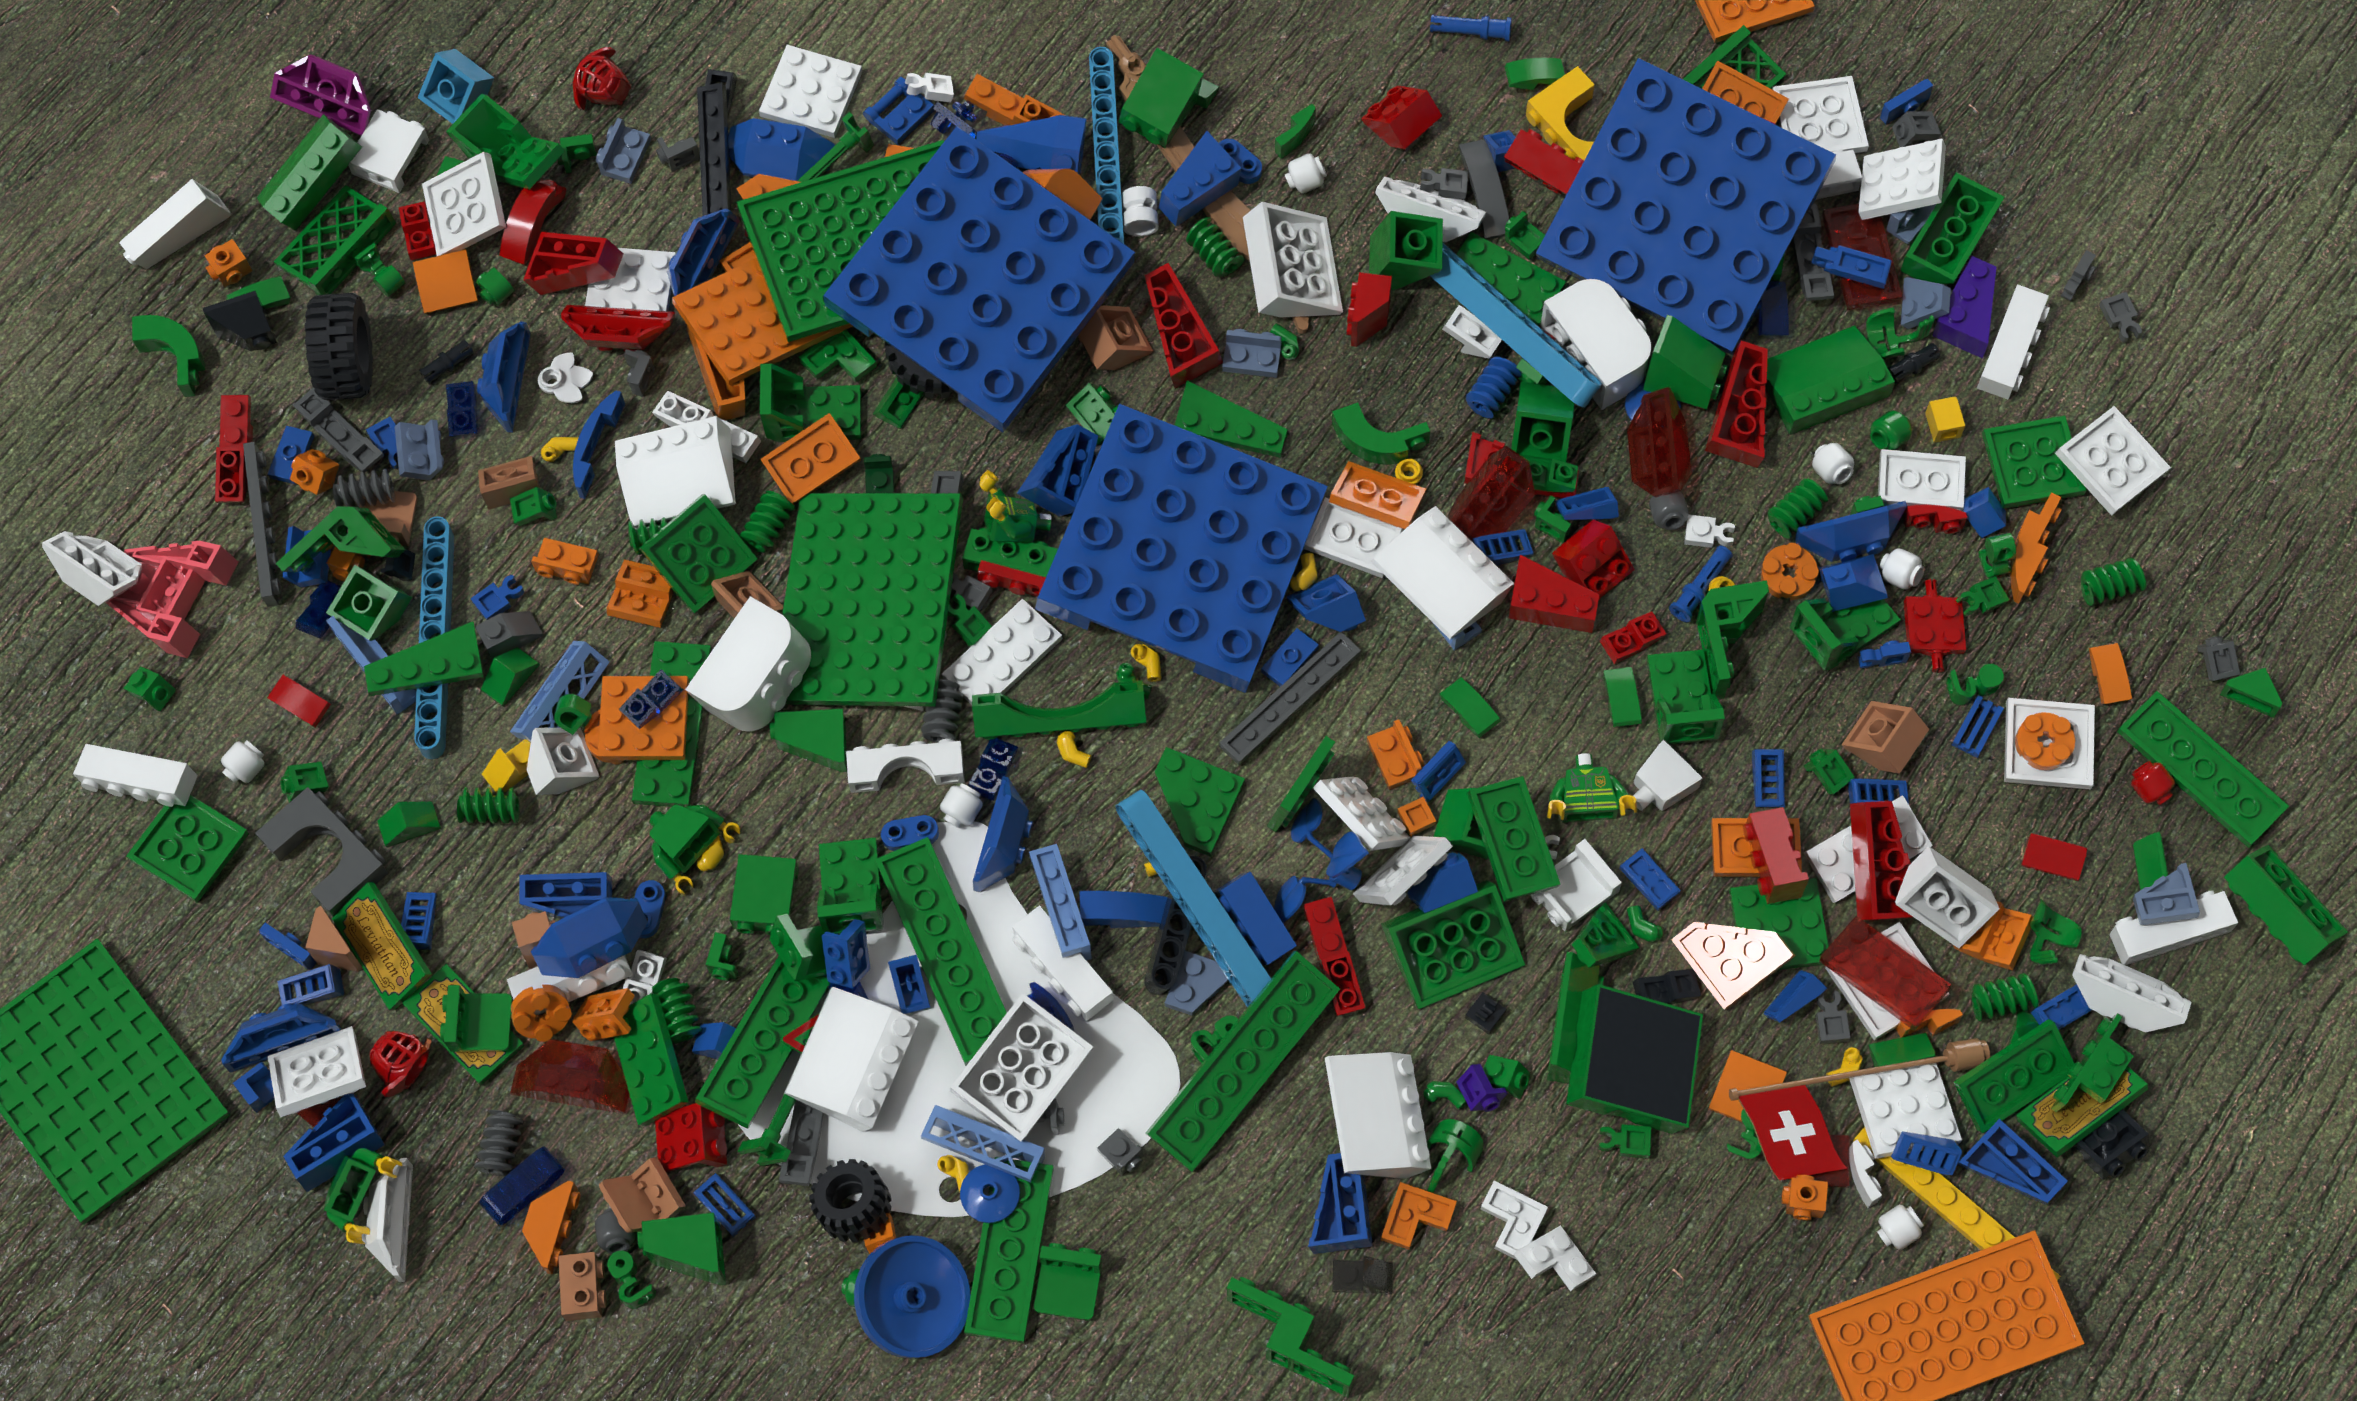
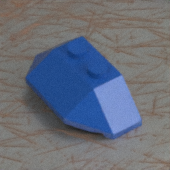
M756 118L732 126L728 136L730 159L744 176L750 177L763 174L798 181L835 146L834 143L805 126Z
M723 209L694 219L688 231L683 234L681 245L677 253L671 258L667 270L674 296L711 279L740 222V219L730 210Z
M523 321L502 331L489 343L488 352L484 353L482 357L483 378H479L477 383V393L481 395L485 406L503 428L513 433L531 336L527 323Z
M1902 501L1837 519L1799 527L1796 532L1795 542L1831 562L1851 560L1856 558L1857 555L1865 553L1868 555L1878 554L1889 543L1903 518L1907 503Z
M1002 777L974 874L973 891L976 892L986 889L1015 872L1017 863L1022 864L1026 850V847H1022L1024 837L1029 838L1032 831L1033 821L1029 820V810L1008 777Z
M605 897L551 924L541 937L538 945L531 950V953L542 975L580 978L630 953L648 922L637 898H630L628 900Z
M299 1003L284 1004L278 1007L277 1011L269 1014H255L249 1018V1021L243 1022L221 1059L222 1064L231 1073L268 1060L269 1055L340 1031L341 1027L334 1019Z

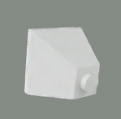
M581 727L573 735L562 728H535L533 730L527 773L536 795L560 794L600 777L586 745Z

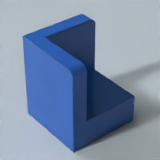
M1989 487L1964 499V512H1966L1968 521L1980 537H1985L2006 526V511Z
M260 1062L233 1082L234 1086L256 1113L274 1100L270 1070L263 1062Z

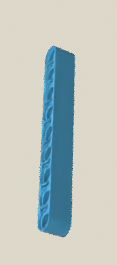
M1097 47L1089 55L1096 192L1103 198L1097 207L1098 226L1105 231L1108 228L1117 229L1113 232H1106L1124 244L1113 54L1106 47ZM1101 62L1106 63L1105 65H1097ZM1107 86V88L1100 89L1098 87ZM1102 109L1109 110L1108 112H1100ZM1110 133L1108 136H1102L1101 134ZM1105 156H1110V157H1112L1111 159H1108V160L1102 159V158L1105 157ZM1106 180L1114 181L1109 184L1103 183ZM1106 204H1113V205H1115L1114 207H1111V208L1105 207Z
M1443 243L1442 270L1430 276L1567 398L1578 406L1585 408L1602 383Z
M438 516L430 518L424 526L419 643L429 640L433 634L439 633L441 635L451 631L454 534L447 520ZM440 530L445 531L441 536H434ZM437 556H444L441 561L433 562ZM443 582L438 588H431L434 583ZM434 608H442L437 614H430ZM448 683L434 685L438 686V689L433 693H426L431 686L417 688L414 739L420 752L427 759H437L445 751ZM437 712L433 719H425L429 713ZM436 739L433 745L424 746L427 740Z
M1138 790L1116 804V811L1120 819L1248 1008L1271 980L1270 976L1149 796L1143 790Z

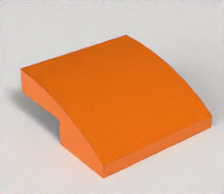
M467 250L413 262L424 314L479 302Z
M624 559L615 579L616 588L606 608L607 615L661 628L674 590L654 566Z
M1997 902L2000 909L1960 948L1954 945L1953 947L1969 956L2013 971L2031 930L2030 923L2033 916L2006 909L2001 902Z
M1731 1050L1708 1109L1742 1122L1741 1111L1743 1107L1739 1100L1731 1101L1729 1089L1736 1088L1739 1091L1783 1083L1787 1072Z

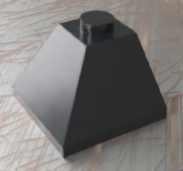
M256 291L202 308L216 336L222 340L249 351L263 350L277 343L269 316Z

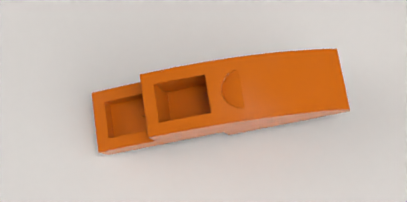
M976 74L964 96V100L987 111V117L1003 125H1014L1031 120L1064 115L1027 94L1022 98L979 74Z
M2052 492L2040 515L2031 510L2028 511L2015 542L2016 556L2011 560L2012 572L2010 577L2013 600L2018 604L2023 595L2030 596L2036 584L2032 580L2035 572L2041 574L2048 562V559L2044 557L2048 547L2044 546V543L2050 531L2046 530L2049 522L2055 524L2062 510L2057 507L2061 497Z

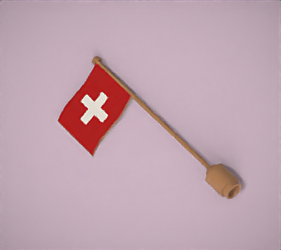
M1977 1038L1949 1042L1943 1051V1056L1739 1091L1736 1088L1729 1089V1097L1731 1101L1739 1100L1754 1127L1764 1158L1778 1180L1796 1178L1797 1175H1814L1848 1168L1843 1164L1834 1149L1822 1113L1806 1085L1938 1062H1945V1065L1954 1072L1977 1067L1989 1059L1990 1050L1985 1040Z

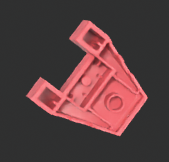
M200 540L192 541L191 545L184 546L174 543L169 544L167 548L149 546L125 549L124 553L142 564V571L134 586L106 603L166 653L188 658L200 636V633L185 621L189 610L205 581L226 586L239 562L221 545Z

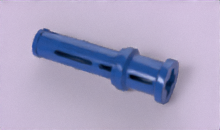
M1431 15L1430 22L1441 23L1442 25L1431 24L1430 32L1480 35V38H1483V40L1492 37L1503 38L1505 42H1510L1512 18L1507 17L1506 20L1490 19L1486 15L1482 19Z
M1719 545L1694 581L1685 585L1679 599L1669 606L1670 612L1677 619L1683 622H1690L1693 618L1692 613L1706 596L1705 593L1709 589L1710 582L1718 577L1719 573L1733 557L1732 552L1728 548Z

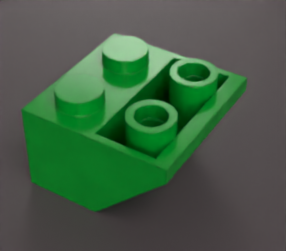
M1475 788L1448 789L1433 837H1446L1453 846L1450 849L1487 859L1488 854L1467 795L1469 790Z

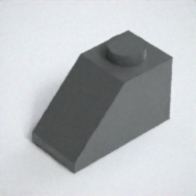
M530 611L500 613L475 626L492 660L501 654L517 647L521 648L544 636Z

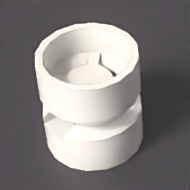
M1135 186L1126 189L1122 193V210L1124 211L1123 230L1132 236H1148L1155 233L1159 227L1158 213L1156 211V191L1146 186Z

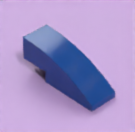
M1080 891V915L1084 926L1110 925V928L1159 927L1167 897L1121 891Z

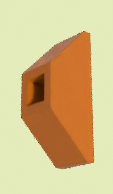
M571 1181L561 1184L532 1201L522 1229L539 1263L548 1274H553L554 1268L559 1267L558 1256L563 1255V1249L560 1248L563 1239L568 1238L572 1227V1221H569L572 1209H577L580 1201L579 1189Z

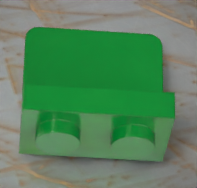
M788 914L778 915L771 930L769 940L793 980L799 981L827 975L822 942L824 931L822 927L814 926L797 930Z
M448 985L447 995H443L442 1009L443 1012H446L445 1023H441L440 1027L441 1041H444L451 1052L507 1051L510 1047L511 1004L513 1002L511 995L507 993L465 994L460 985Z
M1050 1243L1049 1247L1041 1246L1039 1257L1041 1268L1034 1310L1040 1314L1085 1321L1091 1320L1094 1316L1102 1269L1101 1255L1096 1254L1097 1251L1090 1248H1079V1251L1067 1250V1246L1058 1243Z

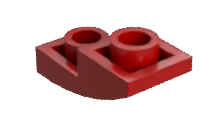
M425 201L398 207L410 260L436 255Z
M1940 505L1907 506L1903 520L1905 527L1923 528L1933 523L1935 533L1953 534L1963 529L1967 520V514L1961 510Z
M1651 611L1630 620L1625 627L1604 635L1600 643L1612 662L1616 664L1658 642L1667 633Z
M285 675L281 676L267 697L315 728L331 705Z

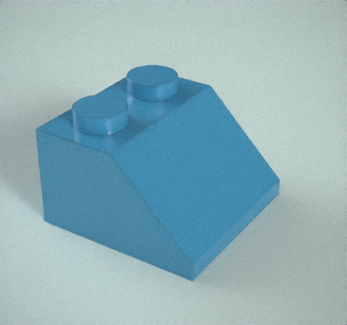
M456 49L437 52L422 85L418 99L453 124L481 94L488 95L494 77Z

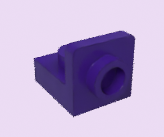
M1481 1064L1471 1065L1456 1081L1471 1111H1493L1499 1107L1500 1101L1508 1094L1505 1088H1492Z

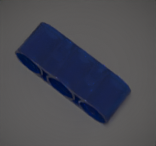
M541 1147L487 1191L480 1199L479 1204L495 1223L501 1226L511 1220L557 1181L564 1173L565 1168L547 1147Z

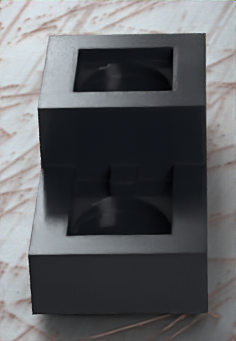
M1694 969L1668 971L1661 976L1637 978L1633 981L1636 995L1670 1005L1701 997Z

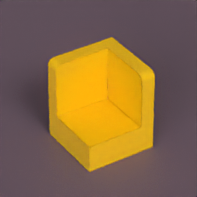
M1957 397L1929 401L1925 415L1933 442L1961 438L1965 423Z

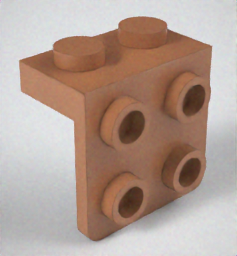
M394 491L395 503L389 497L387 504H381L379 499H377L376 506H370L366 500V505L362 508H368L401 546H409L418 501L417 496L410 492Z
M657 1157L649 1158L632 1175L605 1179L599 1184L603 1197L612 1208L619 1225L628 1233L642 1231V1221L673 1218L686 1207Z

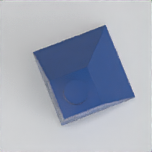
M1874 554L1818 568L1829 604L1833 608L1832 612L1888 598Z
M1338 574L1311 585L1305 591L1300 590L1287 596L1288 602L1305 619L1339 632L1353 630L1358 624L1366 621L1356 591Z
M1448 853L1447 858L1439 865H1433L1427 870L1426 878L1419 884L1413 885L1407 894L1424 913H1427L1474 894L1478 890L1468 860L1460 853Z

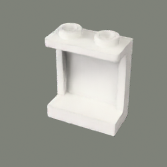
M377 109L358 141L362 146L361 150L348 165L351 173L400 193L404 186L401 176L421 143L427 145L429 142L424 126L416 121L408 122L391 111L386 113Z
M1584 839L1576 845L1574 852L1555 865L1561 885L1530 896L1538 905L1542 903L1548 911L1547 915L1550 921L1556 927L1561 926L1566 932L1620 891L1622 882Z

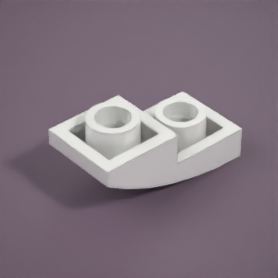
M643 950L636 951L631 969L633 975L625 979L623 989L629 988L635 995L630 1005L650 993L654 994L652 987L660 982L667 960L666 957Z
M1857 1139L1848 1150L1850 1170L1863 1202L1867 1208H1870L1878 1203L1881 1198V1186L1875 1177H1869L1867 1174L1874 1166L1872 1152L1866 1145L1862 1146Z

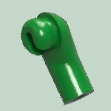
M1276 323L1270 333L1281 336V353L1285 359L1293 360L1299 354L1298 338L1295 334Z
M1120 664L1116 672L1118 682L1137 681L1131 664ZM1143 683L1144 698L1149 699L1152 685Z
M1636 905L1627 908L1631 930L1635 936L1648 942L1659 941L1662 938V927L1644 920L1641 906Z
M1432 1081L1427 1084V1088L1423 1091L1424 1098L1429 1102L1437 1101L1438 1097L1447 1098L1458 1110L1467 1103L1461 1091L1450 1082Z

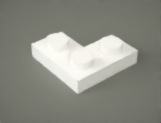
M1494 1181L1481 1206V1210L1507 1222L1494 1249L1517 1260L1514 1254L1520 1248L1532 1242L1548 1207Z
M1561 1225L1520 1248L1514 1254L1531 1279L1553 1267L1570 1291L1588 1282L1596 1275Z

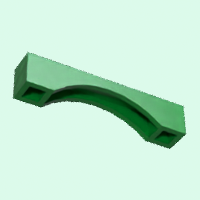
M1142 680L1113 683L1104 692L1091 700L1064 708L1028 706L1014 701L1002 693L972 695L975 738L995 739L1002 735L1021 737L1027 733L1051 734L1059 730L1078 732L1084 728L1093 727L1103 730L1116 725L1135 727L1140 725V723H1146Z

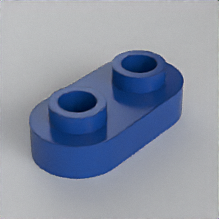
M1224 139L1219 142L1224 150L1233 149L1228 154L1242 168L1239 178L1240 182L1253 184L1260 179L1262 164L1256 156L1234 139ZM1246 165L1253 166L1251 169L1244 168Z
M927 815L893 820L886 823L881 830V838L885 847L892 851H896L926 837L933 844L939 836L937 822ZM921 826H928V829L926 831H919V828ZM893 831H900L898 836H890Z
M654 880L641 883L635 893L634 898H637L645 917L648 918V923L639 938L653 936L658 931L666 893L663 886ZM647 891H655L654 896L650 898L645 897Z

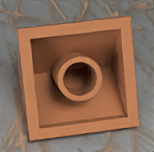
M532 456L478 470L479 488L488 510L511 504L510 498L532 488H540Z
M750 571L716 579L711 583L716 600L734 619L750 596L780 614L783 612L782 604Z
M322 906L316 908L305 947L318 965L325 966L331 964L339 969L357 972L362 970L363 968Z

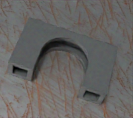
M307 787L255 834L279 861L285 858L304 840L315 835H330L342 842L343 854L339 865L311 890L316 900L334 917L367 882L377 884L388 874L383 866L386 861L375 849L370 852L364 846L367 841L357 830L351 832L346 827L349 822L338 810L334 814L329 810L330 802L321 792L318 791L314 794Z

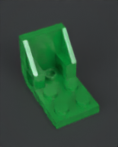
M481 94L446 131L469 159L482 152L491 154L496 181L530 189L565 152L559 143L532 137L516 118L485 94Z
M760 364V417L767 439L776 442H787L830 413L848 440H861L860 385L805 387L803 377L774 364Z
M337 506L275 564L282 572L301 571L303 573L315 563L314 557L320 552L326 553L334 545L339 551L380 557H398L405 549L368 508Z
M1767 580L1710 589L1701 602L1696 626L1701 648L1704 649L1711 693L1715 694L1718 700L1725 698L1727 689L1731 687L1730 679L1734 678L1732 662L1727 661L1725 652L1728 651V644L1736 643L1763 612L1769 593Z
M1825 598L1805 600L1796 607L1790 629L1822 669L1826 671L1833 669L1899 625L1901 619L1884 599L1832 612L1833 608Z
M1704 649L1647 655V666L1660 742L1664 740L1667 744L1719 739L1725 720L1724 710L1717 696L1711 694Z
M876 837L819 844L822 890L819 891L817 912L824 933L830 932L840 935L854 919L865 921L866 932L883 930L884 920L880 872L875 862V859L878 858Z

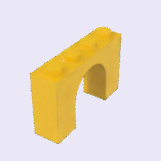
M1578 66L1529 99L1526 117L1532 126H1537L1542 131L1545 140L1550 145L1552 143L1559 145L1566 150L1565 155L1573 160L1575 157L1585 160L1594 142L1578 139L1570 133L1565 124V119L1569 114L1593 98L1595 84Z

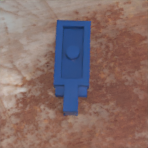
M1840 245L1838 248L1831 247L1830 250L1816 247L1812 258V264L1825 268L1824 271L1830 272V274L1884 289L1892 262L1886 258Z

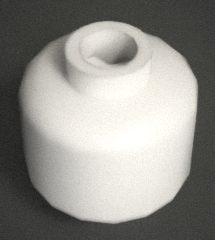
M1309 153L1290 161L1288 164L1289 173L1285 174L1290 188L1296 187L1302 194L1322 186L1324 183L1323 177L1327 176L1319 156L1314 157Z
M1824 444L1815 451L1812 462L1813 469L1826 483L1842 484L1852 476L1854 471L1853 457L1840 444Z
M1901 548L1893 550L1890 554L1886 553L1880 563V568L1883 569L1882 577L1884 581L1901 589L1917 586L1924 574V566H1922L1920 557Z
M249 741L245 743L235 742L221 758V763L225 767L222 773L234 783L239 779L242 782L249 783L264 767L262 759L264 754Z
M963 783L960 786H951L940 804L941 811L946 814L944 820L957 828L961 823L971 825L983 806L981 799H979L981 794Z
M1899 1204L1879 1218L1881 1229L1877 1233L1887 1247L1893 1244L1895 1248L1902 1250L1921 1237L1922 1231L1920 1228L1924 1225L1911 1206L1906 1208Z

